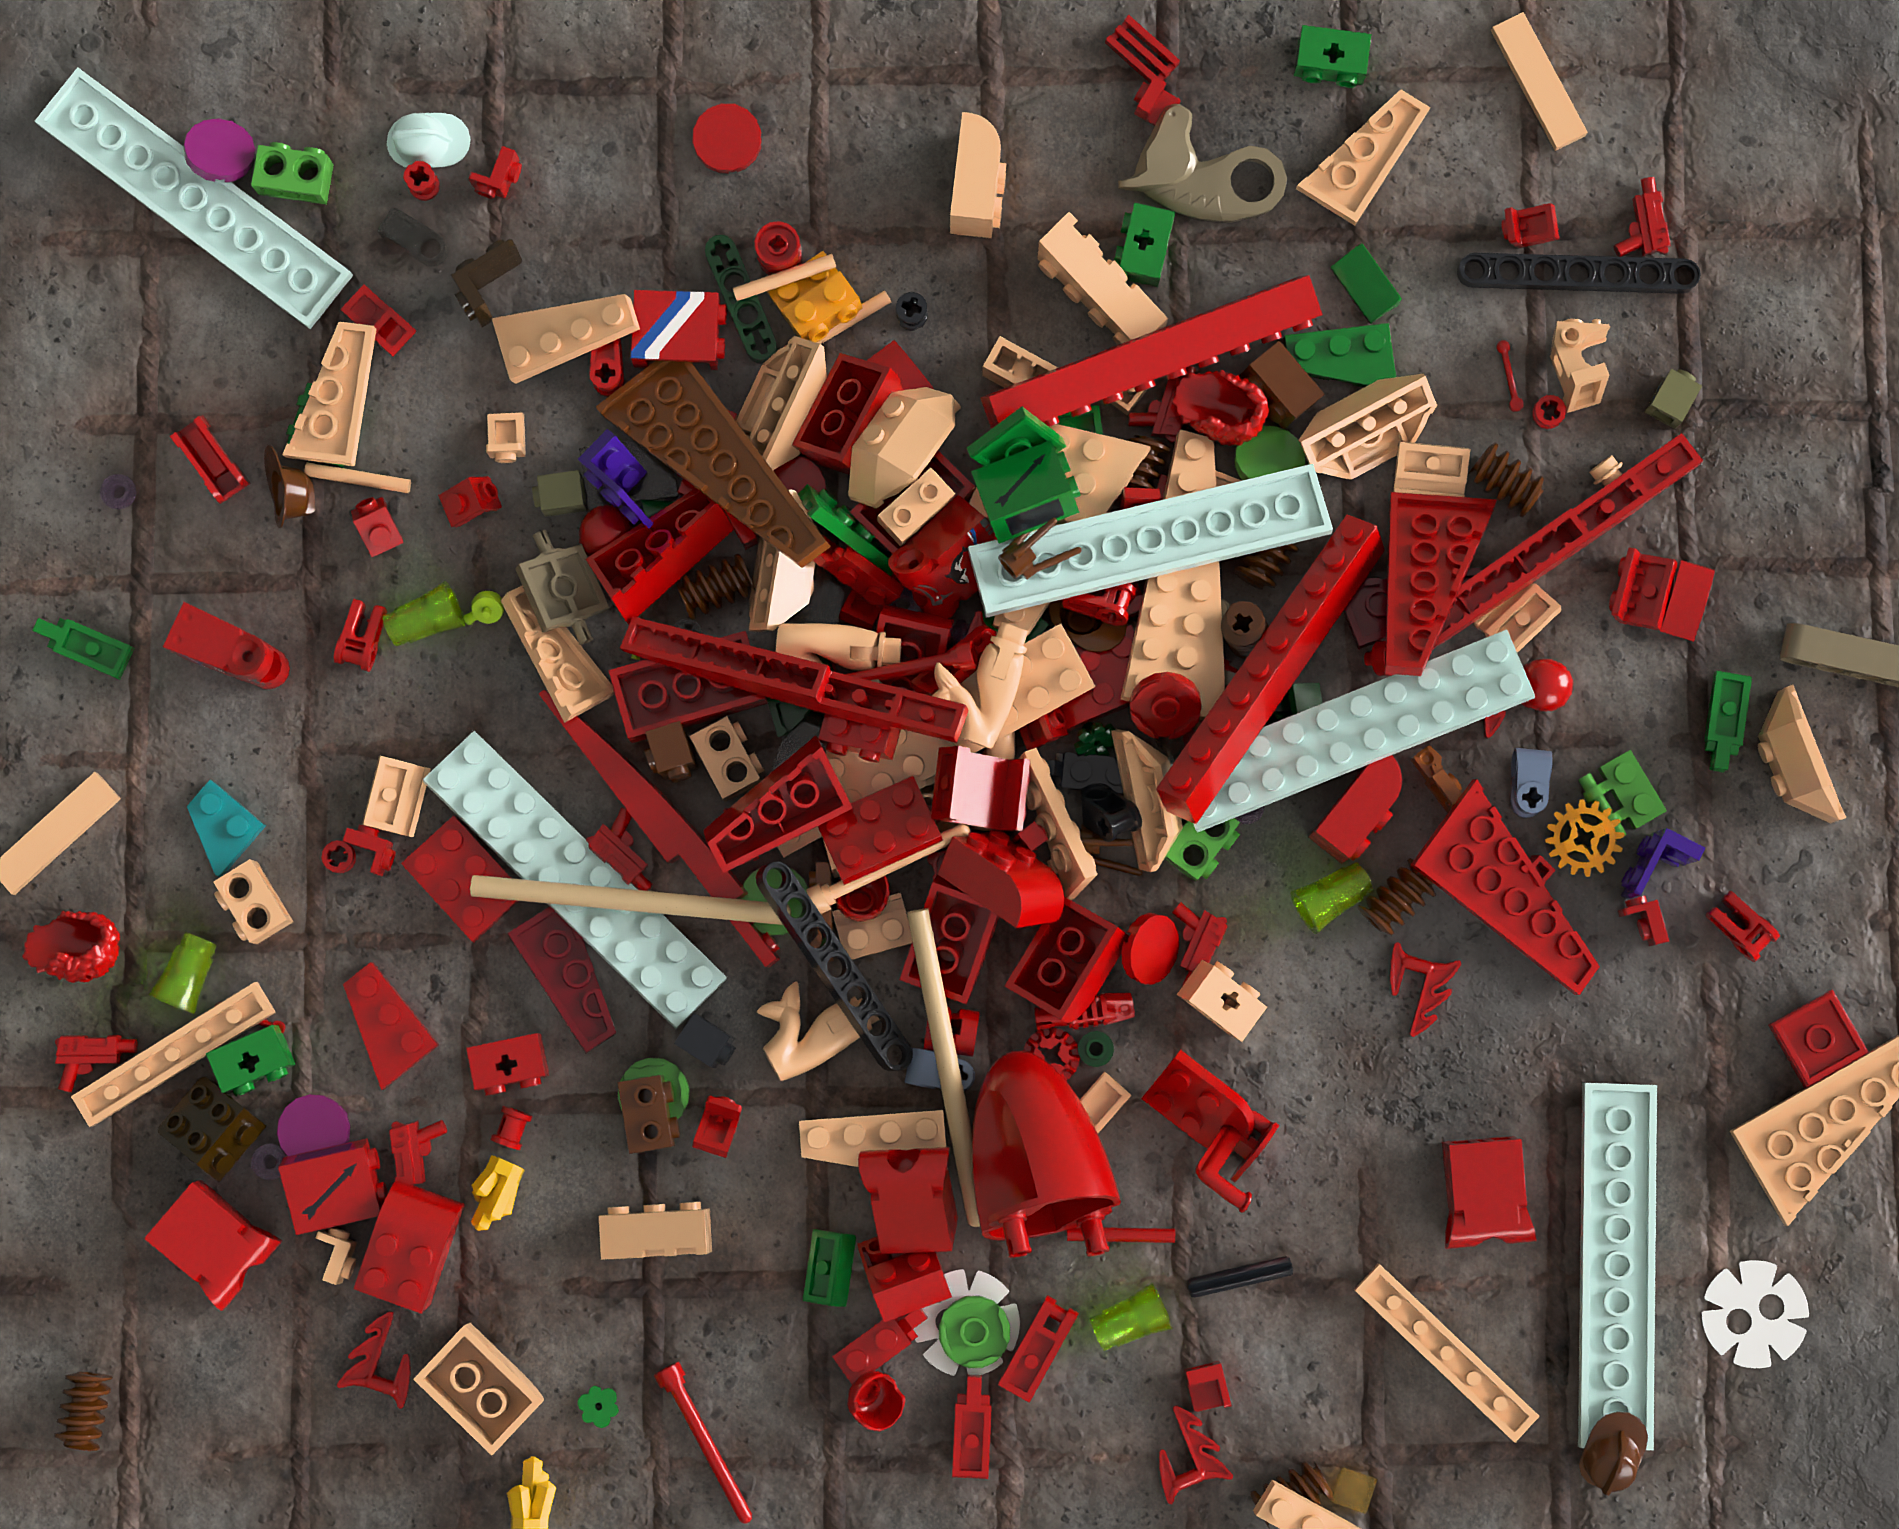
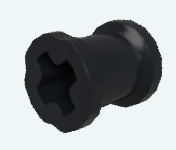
M916 292L904 293L899 297L896 303V316L900 326L909 331H915L923 327L928 317L927 303L924 297ZM916 306L918 313H914L912 317H907L906 310Z

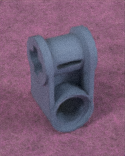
M1514 748L1511 761L1512 786L1510 803L1513 812L1519 817L1531 818L1547 806L1549 800V781L1552 772L1551 751ZM1527 793H1530V798L1537 802L1531 807H1528V801L1522 800V797Z
M911 1048L913 1058L907 1067L904 1083L931 1089H941L934 1052ZM958 1059L959 1066H963V1072L968 1074V1079L962 1080L963 1089L966 1091L975 1081V1072L967 1061Z

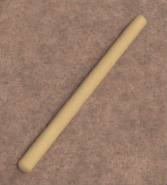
M479 875L472 876L470 886L472 897L783 925L769 903L764 901ZM787 904V912L791 916V908Z
M928 908L907 912L966 1218L970 1226L980 1227L972 1173V1130Z

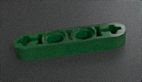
M715 235L708 240L705 246L708 264L747 355L752 361L763 364L777 352L775 336L757 295L737 301L734 292H730L725 288V280L731 275L741 276L744 284L751 282L733 240L726 235ZM720 244L724 249L730 248L726 252V256L731 267L724 269L718 255L712 257V254L716 252L715 246ZM735 262L738 263V266H732V265H733ZM745 306H751L758 312L757 319L750 324L742 323L738 319V312ZM762 325L765 327V329H758ZM757 329L764 343H771L767 346V353L762 355L759 350L752 351L756 347L752 332ZM745 332H751L748 336L744 335Z

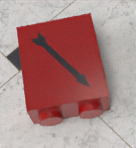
M368 1138L283 1157L278 1166L296 1235L378 1217L388 1194L385 1182H379L376 1169H380L378 1152L375 1147L370 1148Z

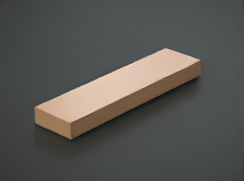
M1524 12L1493 26L1491 32L1554 150L1556 151L1585 137L1588 132Z
M94 772L0 857V882L11 894L16 895L121 798L97 772Z

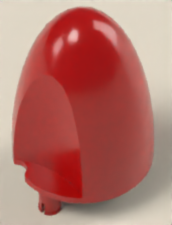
M1011 1051L1002 1055L991 1066L981 1085L972 1130L973 1184L982 1236L991 1240H1006L1008 1257L1016 1258L1032 1252L1028 1238L1054 1234L1081 1226L1087 1256H1098L1109 1252L1110 1249L1107 1244L1102 1220L1105 1219L1104 1216L1112 1212V1207L1121 1204V1200L1106 1152L1087 1111L1068 1082L1044 1059L1026 1051Z

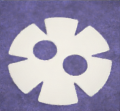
M1759 1260L1743 1261L1739 1263L1742 1284L1738 1282L1728 1269H1724L1707 1288L1704 1299L1721 1306L1723 1309L1703 1311L1702 1323L1709 1342L1720 1355H1724L1738 1342L1733 1361L1734 1364L1746 1368H1766L1771 1366L1768 1345H1771L1783 1360H1786L1802 1343L1807 1332L1806 1329L1789 1322L1788 1319L1809 1317L1808 1303L1801 1286L1791 1274H1786L1777 1284L1772 1286L1777 1265ZM1775 1294L1782 1299L1784 1312L1778 1319L1769 1320L1761 1315L1759 1303L1764 1296ZM1734 1309H1743L1751 1316V1327L1744 1334H1734L1727 1327L1726 1318Z
M963 1269L945 1273L944 1275L952 1297L941 1301V1303L938 1302L922 1308L928 1318L913 1329L918 1335L915 1339L917 1343L938 1339L923 1356L934 1367L953 1376L956 1374L959 1364L951 1360L942 1348L939 1341V1330L936 1326V1317L940 1311L947 1309L954 1301L965 1296L980 1295L994 1300L998 1304L1009 1293V1290L1002 1282L982 1271H977L970 1290H968ZM1017 1304L1001 1306L1010 1323V1340L1006 1348L1009 1351L1014 1349L1019 1335L1020 1317ZM1000 1357L996 1362L984 1368H967L968 1375H983L996 1369L1003 1363V1360Z

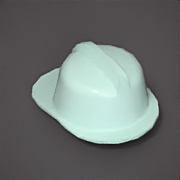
M412 113L401 117L392 125L388 132L387 147L393 160L403 167H407L415 161H424L431 168L452 166L461 161L469 151L471 139L468 128L462 120L452 114Z

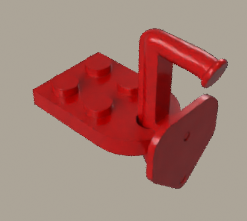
M1180 1049L1141 1099L1199 1144L1208 1148L1196 1165L1195 1171L1198 1178L1223 1199L1237 1207L1241 1213L1245 1212L1250 1205L1252 1194L1239 1190L1219 1175L1218 1172L1231 1152L1235 1151L1243 1157L1230 1178L1235 1183L1269 1143L1279 1124L1271 1122L1262 1114L1251 1110L1248 1103L1238 1093ZM1253 1129L1261 1134L1258 1140L1250 1137Z

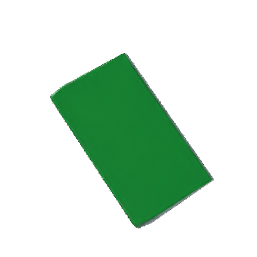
M1362 243L1330 267L1370 324L1397 307L1402 300Z
M813 1229L803 1301L837 1307H845L847 1305L856 1235Z

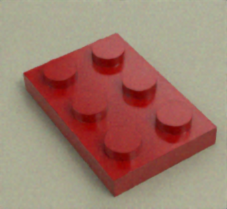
M914 776L851 803L853 809L818 826L844 885L943 841L934 819H931V812Z
M454 815L401 863L472 942L479 939L519 902L516 900L471 896L470 886L473 875L501 878L512 877Z

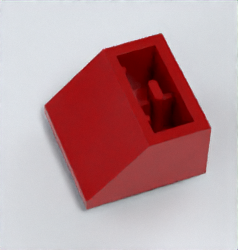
M878 1237L857 1244L873 1297L884 1322L952 1297L936 1252L881 1254Z

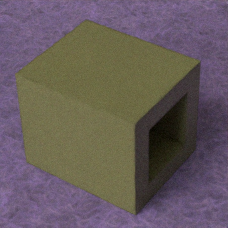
M1671 369L1663 377L1644 412L1675 429L1683 422L1702 385L1695 382L1696 378L1689 372Z
M579 470L537 476L538 486L532 487L535 508L541 507L545 517L587 511L583 476Z

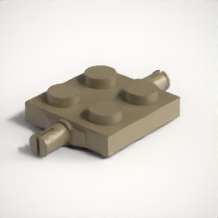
M546 530L533 534L532 537L536 542L540 555L533 560L518 564L515 570L542 632L561 626H572L579 645L592 641L593 637L585 621L591 616L605 612L609 606L594 572L585 560L587 555L582 544L567 549H554Z

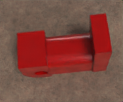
M201 415L182 430L170 435V438L184 452L216 501L222 504L251 483L237 463H232L209 431L211 425L204 415Z

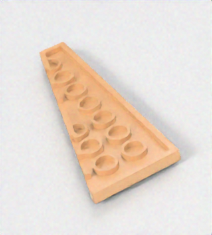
M1179 430L1176 435L1163 500L1216 487L1214 441L1209 440L1208 437ZM1219 561L1146 579L1121 700L1130 701L1133 689L1142 679L1154 673L1172 672L1185 676L1199 690L1202 704L1199 720L1203 721L1225 690Z

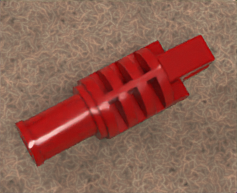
M1101 993L1099 996H1095L1090 1006L1079 1018L1069 1023L1063 1022L1040 1007L1034 1008L1037 1030L1068 1025L1069 1028L1074 1030L1082 1026L1083 1028H1088L1089 1025H1093V1027L1099 1026V1024L1108 1025L1135 1017L1131 993Z

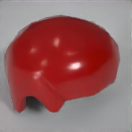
M608 504L604 506L599 505L585 515L579 528V544H582L586 555L591 556L633 529V524L619 511L620 508L617 506L614 508Z
M1536 659L1523 665L1535 694L1534 699L1521 703L1523 706L1541 712H1552L1565 706L1573 691V678L1566 666L1552 659Z
M883 876L835 899L837 908L846 918L858 922L876 918L882 913L889 900L888 878Z
M880 1371L868 1372L858 1377L849 1388L848 1409L853 1418L866 1429L878 1432L892 1427L902 1415L905 1396L897 1387L896 1381L886 1373Z

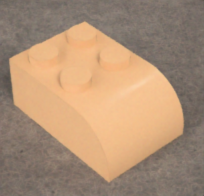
M962 112L950 211V234L992 238L993 228H1000L1002 197H997V194H1004L1006 163H1000L1001 144L994 126L982 116Z
M471 1323L464 1325L413 1379L490 1455H493L544 1401L543 1396L533 1383Z

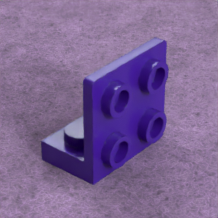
M606 429L578 458L580 463L587 469L583 475L597 489L601 486L604 488L600 494L614 508L622 505L623 507L619 511L632 524L635 525L640 521L649 529L653 522L627 495L647 471L610 430Z
M1668 828L1653 832L1650 837L1645 835L1636 851V854L1640 856L1636 866L1628 868L1620 883V886L1624 887L1621 896L1626 899L1640 896L1659 859L1674 867H1679L1680 864L1687 865L1699 861L1705 847Z

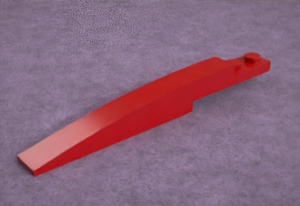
M1681 433L1574 509H1569L1464 582L1459 589L1434 648L1498 607L1638 511L1646 502L1701 465L1703 459Z
M633 616L620 646V649L624 652L782 702L892 732L895 727L957 743L969 711L965 704L834 672L825 664Z
M543 690L539 693L546 705L667 863L673 864L679 858H682L711 897L742 899L748 894L731 870L725 873L721 871L707 841L633 763L579 715L564 723L549 692ZM730 920L765 967H771L781 959L776 953L780 947L769 932L764 934L759 932L754 925L755 922Z

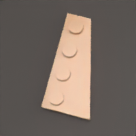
M1399 90L1356 133L1354 132L1331 156H1328L1313 173L1297 185L1296 190L1355 226L1429 112L1430 107L1405 91Z
M338 322L321 362L323 366L316 382L313 381L308 393L310 395L303 413L299 414L294 428L296 429L292 439L284 449L282 454L284 457L355 466L376 328L374 326Z
M523 586L505 594L500 601L564 723L609 699L615 693L613 685L583 647L579 645V642L567 627L561 626L542 632Z
M1037 748L1025 751L1019 758L1030 759V783L1027 787L1026 803L1028 809L1036 810V823L1041 825L1046 831V836L1048 837L1046 842L1051 852V860L1047 861L1048 866L1055 873H1058L1064 889V896L1073 900L1097 876L1095 861L1083 846L1079 828L1070 819L1065 808L1064 797L1056 789L1050 777V769L1046 760L1041 758Z

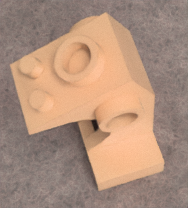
M1566 319L1556 323L1550 358L1564 392L1563 402L1566 405L1567 413L1601 403L1609 378L1606 365L1601 363L1591 366L1585 362L1581 354L1582 350L1590 346L1606 342L1610 325L1601 324L1600 319H1593L1592 323H1584L1579 319Z

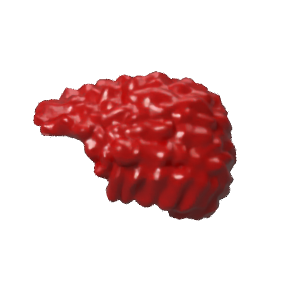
M1220 370V372L1207 371L1204 374L1190 372L1188 378H1181L1179 385L1175 387V397L1171 400L1172 404L1176 406L1177 414L1182 416V423H1189L1191 427L1197 430V433H1203L1209 440L1218 441L1221 445L1241 446L1244 442L1257 437V434L1263 430V424L1269 413L1267 398L1257 385L1250 383L1246 378L1240 379L1239 375L1226 373L1224 370Z
M62 911L49 924L33 926L34 932L27 934L22 958L28 961L30 967H36L37 973L46 972L48 975L56 976L58 980L65 978L66 981L71 983L78 981L89 982L93 978L104 976L109 972V968H113L115 965V961L119 956L118 951L120 947L118 943L120 941V933L115 927L114 922L103 914Z

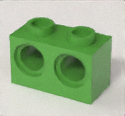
M271 142L269 146L258 145L251 186L258 195L327 205L334 164L323 150L313 147H305L304 151L292 150L290 146L278 142ZM273 164H284L283 170L279 174L269 175V169ZM307 169H318L315 178L311 180L303 179V174Z
M1235 818L1223 822L1222 835L1211 837L1205 830L1197 833L1194 824L1187 821L1164 860L1194 882L1200 876L1207 880L1219 864L1214 857L1222 847L1228 851L1239 837L1240 833L1235 829L1240 822ZM1196 847L1201 851L1202 862L1199 865L1191 866L1185 862L1183 852L1186 848Z

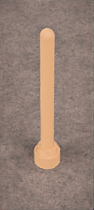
M959 824L940 833L943 839L940 843L846 885L843 884L842 880L831 886L828 884L821 886L818 883L806 889L807 894L820 914L831 910V905L836 903L835 899L948 846L953 836H968L969 828L965 824Z

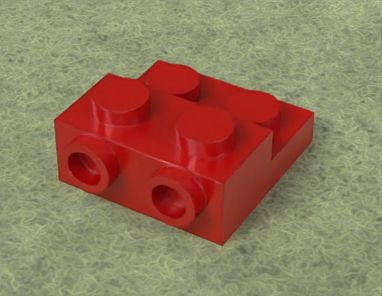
M825 714L818 739L826 746L825 750L832 754L846 756L847 751L859 753L858 757L863 760L879 763L880 758L893 760L901 729L894 727L892 732Z

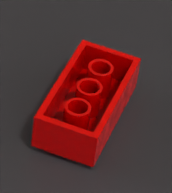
M746 630L721 637V639L751 646ZM648 659L608 670L627 738L631 743L647 739L646 731L680 721L684 728L768 704L765 696L687 673Z

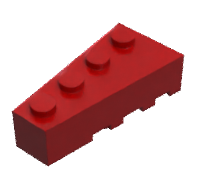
M697 488L651 516L649 519L653 522V525L649 529L640 523L585 559L628 625L632 616L638 617L734 530L722 507Z
M815 735L709 824L703 832L721 871L725 873L853 809L817 735Z

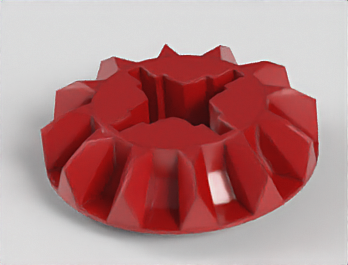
M1058 1028L1038 1030L1027 1040L1023 1051L1033 1053L1045 1060V1056L1041 1054L1042 1051L1037 1049L1038 1046L1051 1050L1060 1043L1058 1057L1061 1058L1065 1065H1057L1053 1062L1050 1065L1067 1081L1076 1072L1080 1061L1076 1041L1068 1032Z

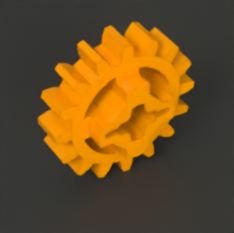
M1580 799L1579 808L1574 809L1570 803L1565 804L1567 811L1565 815L1558 811L1554 813L1559 822L1547 825V828L1554 832V836L1545 839V841L1555 845V849L1549 853L1550 857L1559 855L1562 858L1558 864L1560 869L1568 863L1571 865L1572 875H1575L1579 868H1583L1585 876L1590 877L1591 868L1596 867L1600 873L1605 872L1603 862L1607 861L1610 864H1615L1616 860L1611 854L1613 851L1622 852L1623 847L1616 844V839L1625 837V834L1615 831V827L1621 820L1614 819L1611 821L1608 816L1612 811L1610 807L1601 812L1598 810L1599 801H1594L1591 808L1586 807L1585 800ZM1581 814L1594 815L1603 822L1597 825L1586 823ZM1569 821L1572 828L1569 839L1561 842L1563 826ZM1577 822L1585 832L1592 831L1595 837L1590 840L1593 853L1584 843L1577 844L1575 839L1580 836ZM1609 833L1608 848L1601 855L1598 848L1600 839ZM1574 850L1584 853L1589 862L1575 860L1568 853Z

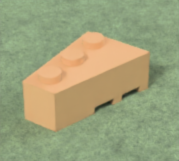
M701 1202L679 1203L680 1210L665 1211V1204L643 1205L644 1212L629 1213V1206L608 1207V1214L599 1216L601 1260L708 1254L712 1252L710 1208L701 1209Z

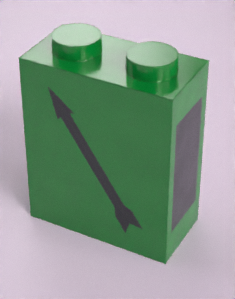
M1051 440L971 471L999 544L1041 528L1051 518H1056L1059 521L1079 513L1075 498L1081 496L1074 476L1066 478L1065 473L1071 471L1063 451L1056 453Z

